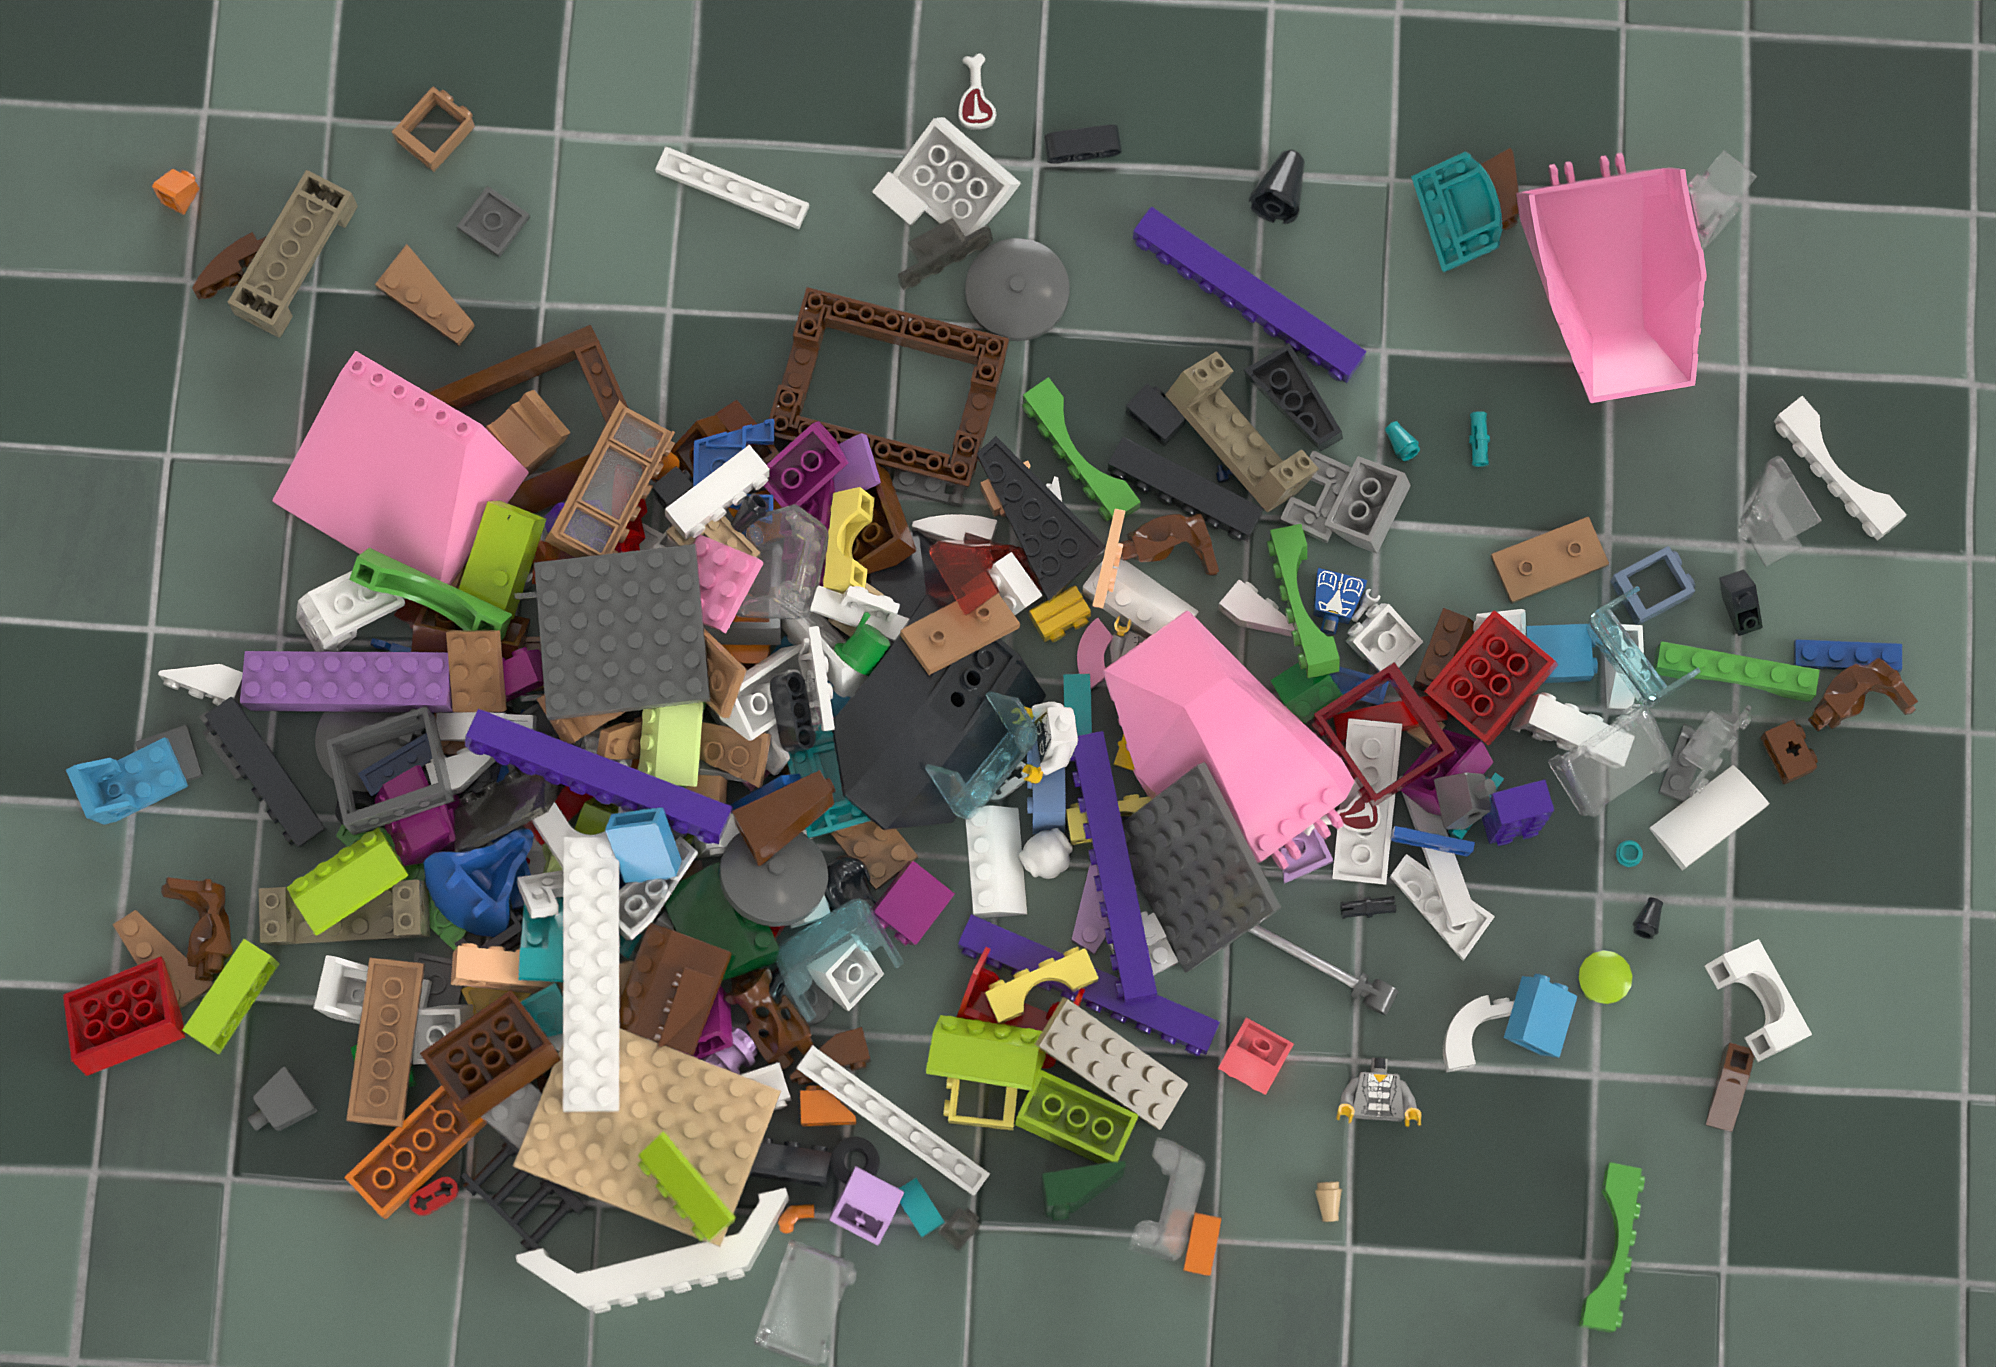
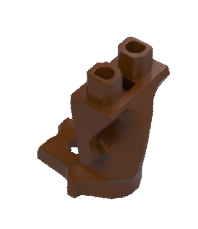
M1170 514L1154 518L1133 532H1129L1127 534L1128 540L1119 542L1123 544L1120 558L1123 561L1134 558V560L1139 562H1154L1165 559L1170 555L1175 545L1187 541L1198 555L1206 574L1213 576L1219 572L1211 537L1201 514L1191 517Z
M1876 658L1868 665L1854 664L1838 674L1826 689L1808 721L1818 732L1827 724L1833 729L1840 725L1842 720L1860 714L1864 708L1866 694L1872 691L1887 695L1904 715L1912 714L1916 710L1914 705L1918 700L1904 684L1900 673L1882 659Z
M167 877L166 884L161 886L162 896L184 901L199 913V921L195 924L189 937L187 962L188 966L196 967V980L211 981L214 979V974L222 972L224 960L231 956L233 952L229 916L225 912L226 889L223 885L212 882L211 879L194 881Z
M768 967L759 968L732 977V990L724 998L731 1005L739 1004L746 1011L750 1019L746 1024V1028L768 1064L774 1061L780 1064L782 1070L787 1068L794 1062L789 1050L797 1046L802 1055L807 1054L810 1048L814 1046L810 1026L786 994L782 995V999L776 1004L769 991V984L772 979L771 970ZM765 1007L769 1010V1015L757 1014L756 1009ZM786 1008L790 1012V1019H783L781 1009ZM759 1030H767L768 1036L763 1038L759 1035Z

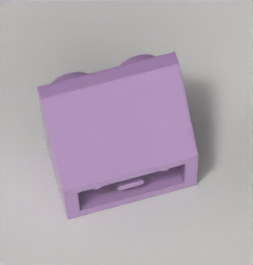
M855 1167L830 1213L829 1220L879 1245L892 1221L904 1191Z

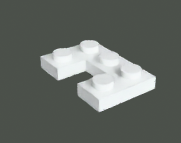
M563 870L518 877V888L531 918H542L558 914V904L555 897H564Z

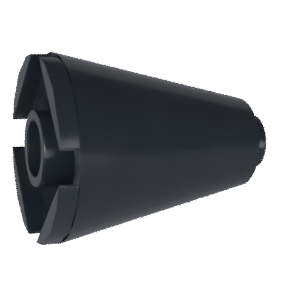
M1295 150L1281 152L1249 197V202L1251 201L1252 203L1251 209L1259 217L1273 223L1275 219L1283 220L1282 224H1289L1297 219L1300 211L1305 164L1304 158L1299 152Z

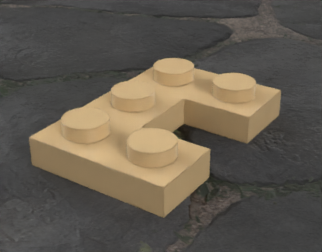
M725 516L716 522L711 520L704 526L705 530L700 534L758 558L760 556V552L742 533L737 532ZM674 526L666 531L667 536L677 546L693 544L697 538L690 536L685 540Z

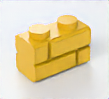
M1074 585L1058 594L1050 603L1047 600L1029 610V617L1044 642L1048 640L1056 642L1066 635L1064 631L1071 627H1074L1076 630L1085 626L1089 622L1088 618L1091 617V611L1078 588Z

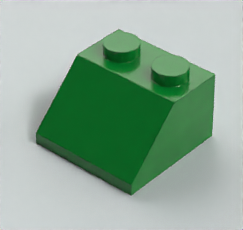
M1299 662L1270 680L1286 708L1304 724L1311 720L1316 712L1343 695L1330 674L1308 678L1306 670L1300 668Z

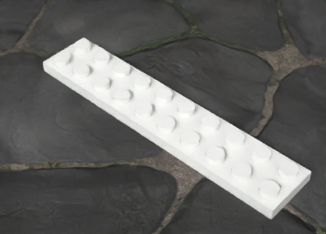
M564 837L563 1112H619V860L615 858L608 837Z

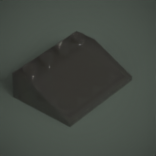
M517 768L504 776L505 779L499 782L496 780L488 782L482 787V791L476 794L474 791L468 792L459 799L461 802L455 809V852H469L547 813L565 785L551 784L540 775L535 773L534 775H529L519 771Z

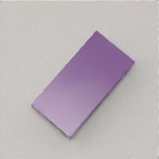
M860 433L838 444L849 463L832 478L834 480L835 492L861 487L865 491L881 483L867 435Z

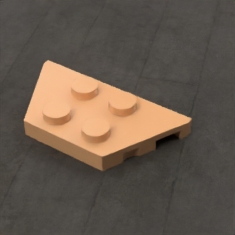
M1114 510L1093 607L1103 609L1107 591L1113 592L1118 569L1113 568V566L1119 567L1123 544L1119 543L1125 515L1123 510Z

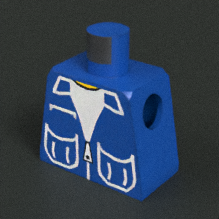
M1318 568L1315 577L1313 615L1323 618L1321 632L1335 635L1339 622L1344 624L1350 623L1364 592L1367 580Z

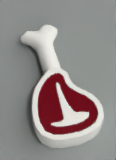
M980 53L975 57L966 56L963 59V63L970 68L971 87L961 99L958 114L961 125L971 130L986 129L992 126L996 119V110L993 104L984 97V91L981 86L980 68L985 61V57Z
M1360 795L1354 797L1348 807L1336 811L1343 821L1344 825L1342 827L1352 832H1372L1378 829L1381 824L1379 804L1373 808L1371 803H1365ZM1326 814L1321 817L1326 825L1331 824ZM1312 824L1306 828L1304 833L1309 836L1315 828Z

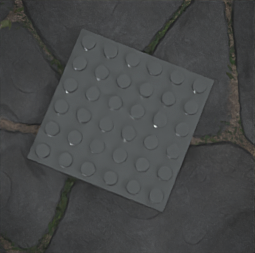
M695 544L534 563L548 721L711 702L697 548Z
M1205 762L1195 766L1122 822L1132 871L1185 973L1195 969L1281 909Z

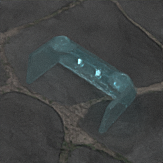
M1636 586L1596 610L1590 616L1586 627L1589 636L1599 647L1637 701L1645 707H1653L1678 691L1701 671L1699 668H1696L1669 686L1664 683L1613 614V612L1640 591V588Z
M991 691L987 692L988 700L1005 725L1008 733L966 784L958 772L929 764L926 766L925 769L957 817L972 819L990 800L1036 743L1038 738L1037 727L1019 698Z
M856 898L850 900L778 945L780 951L776 959L777 966L786 988L807 1022L813 1020L817 1015L803 994L812 984V976L806 966L851 938L859 949L866 952L883 946L896 969L904 964L872 908L863 899Z

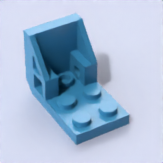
M165 737L119 760L106 758L77 764L66 769L86 818L104 825L117 822L188 787L168 738Z

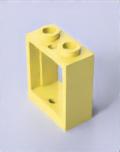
M947 1077L946 1089H951L950 1100H945L943 1116H949L948 1123L1013 1130L1018 1088H1006L1003 1120L957 1116L960 1079Z

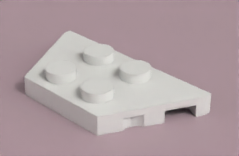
M819 626L808 627L807 633L809 638L803 639L802 649L798 654L800 674L804 677L813 719L816 723L822 722L823 731L834 730L830 699L833 698V690L831 684L827 682L826 675L829 671L828 660L826 656H823Z

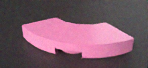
M1096 618L1085 630L1077 651L1078 673L1090 674L1091 689L1105 680L1102 671L1106 668L1104 654L1113 638L1099 618Z

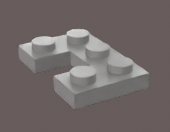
M1313 450L1309 458L1319 470L1310 480L1325 486L1318 502L1314 507L1291 496L1279 522L1288 526L1301 524L1305 534L1328 543L1333 531L1326 528L1324 523L1352 468Z

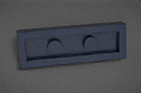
M427 733L358 773L372 797L378 794L383 784L414 766L420 765L423 768L426 764L431 763L432 753Z

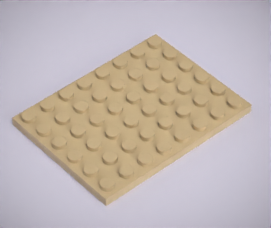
M619 1028V1112H563L562 1044L558 1054L561 1061L553 1066L514 1163L515 1168L696 1237L690 1229L694 1226L688 1217L683 1220L673 1208L676 1204L670 1196L664 1198L655 1187L658 1183L652 1174L647 1177L637 1165L641 1161L638 1158V1154L664 1131L730 1212L734 1213L781 1093L780 1090L669 1047L663 1046L658 1048V1043ZM728 1227L709 1243L720 1247Z

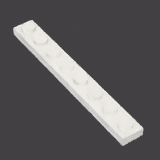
M814 1046L810 1048L797 1066V1069L973 1196L989 1176V1172Z

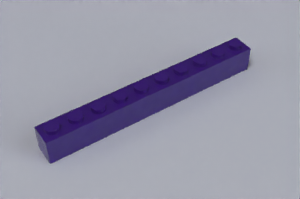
M1152 206L1133 230L1134 243L1144 251L1150 250L1156 254V258L1165 265L1170 264L1178 269L1177 272L1187 280L1193 279L1199 283L1198 286L1208 294L1213 293L1218 296L1226 307L1230 309L1236 308L1242 312L1241 315L1251 323L1256 322L1261 325L1269 336L1273 338L1277 336L1285 341V345L1290 344L1294 352L1299 351L1307 356L1306 359L1316 367L1322 366L1328 370V374L1337 381L1342 380L1347 383L1365 359L1366 350Z
M481 709L477 710L465 736V747L474 754L491 756L500 764L514 765L529 775H534L535 773L544 777L551 784H563L570 787L577 794L584 795L586 793L594 796L597 801L603 804L612 803L620 806L625 812L663 807L669 826L674 831L681 834L689 833L695 835L700 841L707 844H712L713 842L719 845L731 817L732 806Z
M1100 731L1077 736V745L1070 758V761H1075L1076 771L1072 772L1075 787H1080L1082 797L1077 798L1080 813L1086 814L1087 823L1083 824L1085 839H1091L1093 848L1088 850L1091 866L1096 865L1098 875L1093 876L1096 892H1102L1103 901L1099 902L1101 917H1107L1109 928H1104L1107 944H1112L1114 954L1110 955L1112 970H1118L1119 981H1115L1118 997H1123L1124 1003L1157 997V989L1104 733Z
M970 915L958 943V948L962 949L961 954L975 960L977 956L981 957L985 947L990 948L986 965L997 970H1001L1002 967L1012 971L1010 974L1012 976L1025 969H1029V972L1035 971L1040 968L1039 963L1053 958L1054 961L1064 958L1062 953L974 915ZM1094 968L1099 979L1097 982L1084 987L1086 990L1081 1000L1086 1003L1085 1007L1096 1013H1100L1103 1010L1111 1014V1019L1125 1024L1126 1021L1136 1025L1135 1029L1142 1033L1150 1035L1151 1032L1161 1035V1041L1170 1045H1175L1176 1042L1186 1046L1185 1051L1193 1055L1207 1054L1219 1026V1021L1159 995L1155 998L1124 1003L1123 997H1118L1115 981H1119V978ZM1045 981L1036 985L1038 988L1048 992L1051 991V988L1061 992L1060 996L1062 998L1068 999L1071 1002H1074L1079 990L1073 992L1068 986L1057 981Z

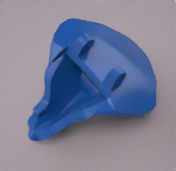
M520 829L487 847L463 853L436 852L429 855L424 861L425 881L433 902L439 911L454 925L475 935L496 937L508 929L510 892L516 872L532 847L533 832L529 829Z

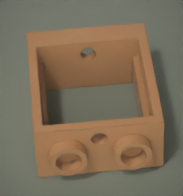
M432 87L396 126L392 134L396 142L434 172L475 126L472 120L473 115L467 108L462 105L459 108L453 103V98L446 91L441 90L439 92ZM437 104L461 123V125L433 153L410 133Z

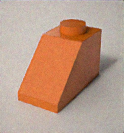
M171 169L152 185L162 204L183 215L200 189L195 181L196 178L192 174L184 170L180 173L174 169Z
M806 1086V1091H800L802 1127L857 1125L856 1116L833 1094L823 1090L822 1086Z

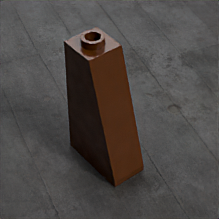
M820 770L732 811L735 826L758 866L769 860L834 805L832 795L836 792L830 778H824Z

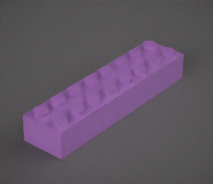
M245 651L240 704L250 711L410 712L413 708L417 710L426 706L431 713H452L448 653Z

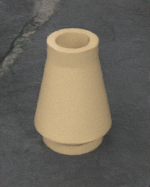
M1339 1182L1317 1183L1315 1193L1323 1222L1339 1221L1338 1214L1342 1188H1339Z

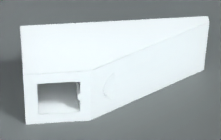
M1238 580L1219 603L1218 610L1238 626L1292 637L1291 631H1294L1293 623L1288 624L1286 616L1278 611V605L1269 598L1264 600L1257 594L1258 590L1247 581L1244 584L1241 580Z
M1618 624L1603 630L1607 709H1632L1644 653L1643 626Z
M222 664L161 670L158 673L164 680V685L178 690L179 687L188 689V694L199 699H203L204 696L213 699L212 703L217 706L230 697L235 698L237 703L240 701L243 672Z
M468 748L457 751L455 756L447 758L444 755L452 793L464 792L495 762L494 758L485 754H474ZM432 758L430 760L431 763L426 764L431 785L438 783Z

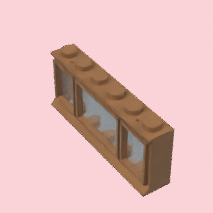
M619 400L544 541L575 558L618 553L614 549L618 542L623 544L630 531L626 526L629 520L634 522L641 508L637 505L641 498L643 500L647 498L652 488L648 484L651 477L657 478L664 465L660 463L663 455L668 456L675 443L671 439L675 432H671L632 411Z

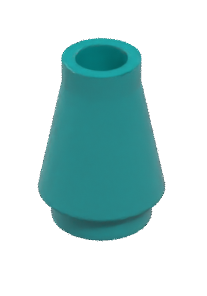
M1397 421L1385 428L1397 458L1408 461L1419 453V442L1402 428Z

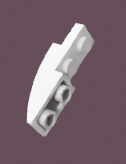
M476 712L437 713L436 723L440 740L465 741V736ZM491 713L536 731L537 716Z

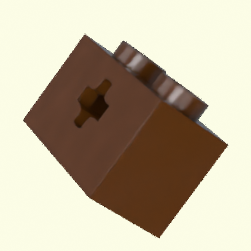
M1794 719L1764 732L1760 737L1784 785L1812 773L1817 768L1816 763H1818L1816 754L1811 748L1808 749L1804 741L1806 739L1805 732L1799 724L1796 725ZM1788 748H1789V749H1795V750H1796V753H1795V754H1793V753H1789V754H1788V753L1786 752V750H1787Z

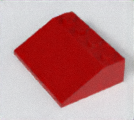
M1493 610L1424 692L1489 746L1556 669L1558 663L1497 611Z
M162 956L63 995L71 1061L86 1076L185 1038V1032L182 1031L184 1029L182 1013Z

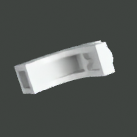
M1486 995L1471 1001L1457 1013L1446 1031L1443 1042V1058L1446 1073L1474 1067L1476 1062L1472 1049V1036L1475 1028L1485 1021L1510 1016L1514 1001L1510 1002L1509 998L1494 1000V1005H1490L1489 996Z

